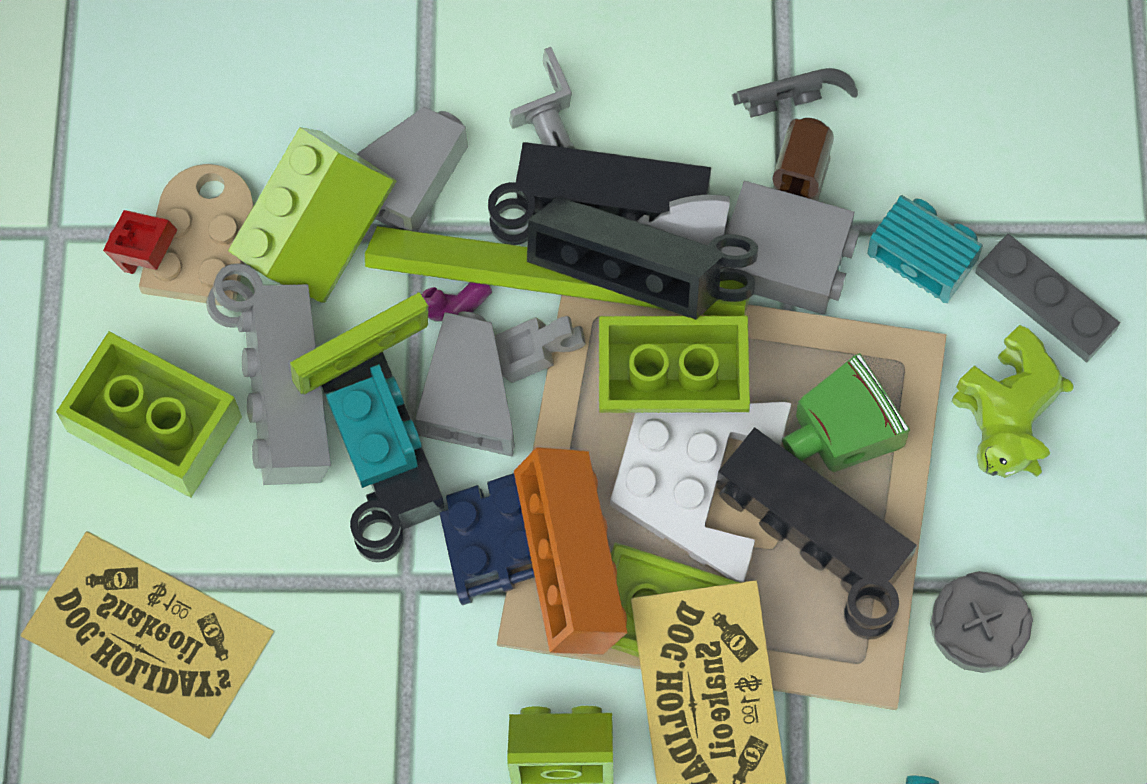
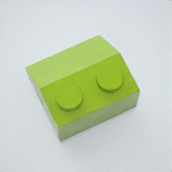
M532 706L522 708L520 714H509L507 765L511 784H613L612 713H602V708L597 706H577L571 709V713L551 714L550 708Z

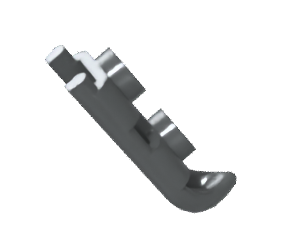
M825 68L743 89L731 94L733 104L743 103L745 110L748 109L750 118L777 111L775 102L793 97L795 106L822 99L820 89L823 87L822 83L836 85L853 98L858 96V90L849 74L839 69Z

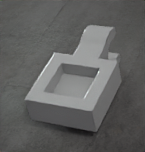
M569 316L558 318L547 326L535 317L495 335L502 376L511 383L554 366L551 353L571 352L586 345L583 328L581 326L573 328Z

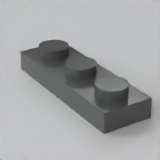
M1007 234L977 265L975 274L1086 363L1117 331L1121 323L1010 234Z

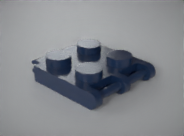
M514 473L488 481L487 485L490 494L488 497L484 496L482 488L480 489L479 485L446 495L448 510L439 512L456 592L462 606L473 603V597L500 588L507 592L515 589L516 583L535 577L533 568L514 574L511 571L532 563ZM498 574V579L470 587L469 583Z

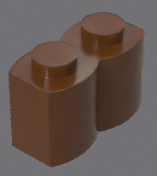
M795 118L789 123L772 177L773 189L816 201L819 200L829 167L830 151L834 141V134L825 123L814 118Z

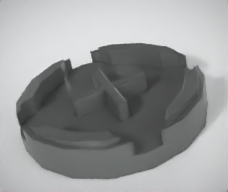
M981 571L968 573L966 576L954 579L945 585L934 602L930 622L934 642L947 660L964 670L980 673L1001 670L1018 659L1030 639L1033 622L1030 607L1028 609L1027 602L1024 600V595L1019 588L1004 577Z

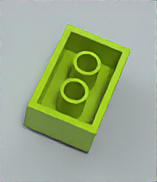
M108 331L56 411L68 433L190 498L194 495L242 418L234 396Z

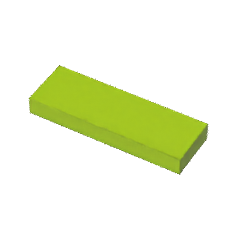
M418 292L291 361L292 381L300 394H307L427 328L428 305Z

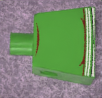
M859 353L798 401L796 418L801 428L783 437L782 443L785 450L801 461L819 453L831 472H837L905 447L910 429Z

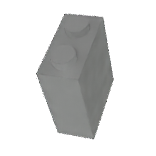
M744 180L726 235H741L752 239L758 245V257L752 265L735 269L748 272L754 277V295L825 315L829 300L839 301L847 273L839 271L842 258L852 259L860 233V231L852 229L855 212ZM723 247L720 251L733 256L748 253L739 247Z

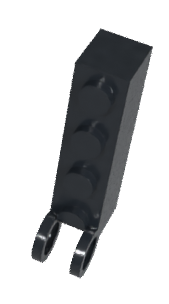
M523 142L516 182L499 185L489 196L490 229L494 237L504 244L519 245L528 241V227L525 231L516 235L506 234L499 227L515 230L526 226L531 217L558 196L635 222L644 215L649 216L650 223L660 214L669 211V202L690 196L709 195L711 167ZM504 194H517V198L505 199L496 205L498 199ZM508 209H519L525 212L524 215L516 219H506L500 216L501 213Z
M559 196L528 220L527 262L695 320L717 300L737 302L746 300L754 294V277L748 272L735 269L752 265L758 257V245L752 239L734 234L721 235L712 239L708 246ZM723 247H739L748 253L733 256L724 254L719 249ZM720 281H738L744 284L745 287L725 289L720 287Z
M379 353L321 385L324 394L371 378L370 368L376 365H380L385 379L392 377L393 375L384 353ZM405 404L397 406L402 421L410 420ZM422 447L414 450L418 467L372 484L374 492L366 494L367 502L357 507L352 514L350 529L359 554L371 562H386L394 558L400 552L404 543L403 529L440 515L439 512L445 511L442 494ZM370 511L372 512V514H369L365 516L363 519H361L366 513ZM374 523H386L392 527L390 533L381 540L372 541L363 537L366 528ZM390 547L388 550H386V551H384V552H372V551L383 550V549H386V548Z
M754 427L718 471L716 488L720 490V497L733 509L739 512H743L746 509L760 519L759 525L774 539L778 541L787 539L800 549V556L810 566L819 571H823L826 568L840 578V585L849 593L844 609V620L848 629L854 635L863 639L882 637L892 627L899 607L898 593L893 584L912 561L917 545ZM865 598L878 600L884 606L886 614L880 618H868L859 612L856 603Z

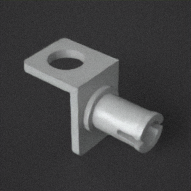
M550 46L544 49L543 65L555 93L512 109L510 111L509 123L512 129L525 124H533L543 145H558V147L574 149V144L571 142L559 115L561 110L570 107L572 92Z

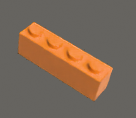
M536 447L514 470L549 651L550 653L603 655L627 634V615L621 605L616 581L617 568L611 558L607 539V522L602 515L597 492L598 479L592 469L589 451Z

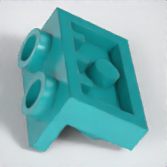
M380 365L370 368L371 378L326 394L329 407L362 488L418 467L414 450L422 447L413 421L410 419L403 422L398 412L397 406L404 404V400L395 377L392 376L385 379Z

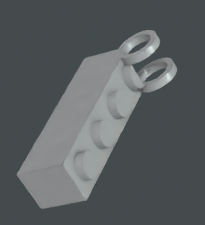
M243 264L227 265L218 272L207 297L206 307L210 317L216 323L229 328L237 327L239 332H245L247 348H244L242 351V372L244 377L251 378L252 393H249L247 397V415L250 423H256L258 438L254 439L252 445L253 465L255 469H261L263 485L321 483L331 466L321 386L305 395H301L292 381L290 367L291 361L316 348L308 285H263L260 276L251 267ZM233 274L242 275L252 283L254 294L245 284L236 280L224 279ZM224 291H235L242 295L245 301L232 300ZM215 298L224 308L234 312H242L241 315L238 317H228L222 314L216 307Z

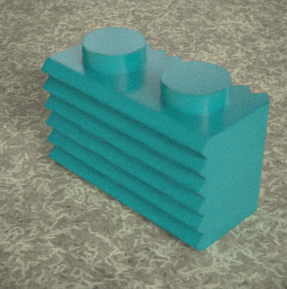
M900 195L886 217L883 218L881 224L878 225L876 231L871 235L867 254L870 258H875L878 263H883L886 268H891L894 273H899L902 278H907L910 283H915L918 288H923L926 293H931L934 298H939L942 303L948 304L979 260L983 245L978 242L976 234L968 227L959 223L952 226L937 217L936 210L928 202L918 198L911 201L905 196Z

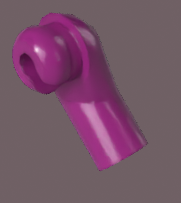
M469 282L458 294H444L442 290L431 287L426 289L421 295L428 305V318L434 322H442L445 312L458 315L459 312L473 313L492 294V289L487 284Z

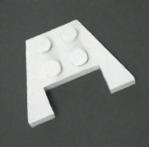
M750 403V412L635 413L611 496L610 506L664 540L666 538L684 549L691 558L702 565H709L728 579L740 583L745 582L755 540L705 527L717 485L718 471L721 469L729 439L733 438L744 441L754 427L781 446L791 403Z

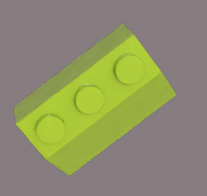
M299 127L228 252L265 277L282 285H308L310 298L325 303L397 180L324 132Z
M599 316V413L750 412L748 316H700L697 320L686 316Z

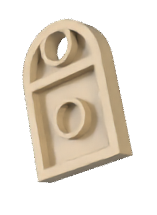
M202 164L181 171L168 182L160 196L155 217L169 220L178 230L158 269L153 270L143 267L138 286L142 294L206 303L218 272L230 264H245L242 260L228 252L254 206L247 184L237 173L223 166ZM218 181L224 185V190L218 197L207 199L199 195L201 187L207 182ZM229 275L224 280L241 282L242 275ZM231 290L224 291L230 299L236 301L237 292ZM215 298V304H216V305H220L219 302H218V301L216 300V298Z

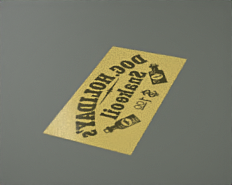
M86 531L20 636L210 739L274 631Z
M757 580L631 598L657 784H787Z

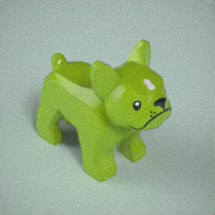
M1019 325L1004 339L1006 348L998 355L1000 362L1015 368L1016 375L1004 378L998 382L978 367L973 366L959 379L956 386L959 391L953 396L951 401L958 408L969 409L975 416L977 426L982 431V440L978 445L976 455L980 470L988 475H999L1003 478L1010 477L1023 470L1032 473L1035 477L1042 473L1037 459L1048 457L1050 451L1043 442L1033 436L1032 424L1055 401L1061 392H1071L1074 388L1070 380L1062 377L1054 360L1047 354L1043 342L1031 330Z

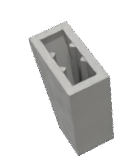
M423 107L357 153V155L397 180L378 212L376 220L394 229L418 232L468 148L466 126L456 116L446 111H439L437 113Z
M445 312L415 417L418 436L513 457L515 450L514 434L492 322H487L484 317L472 312H459L458 315Z

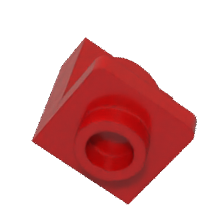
M123 210L117 224L109 235L103 251L125 273L134 274L138 266L157 270L178 229L167 219Z

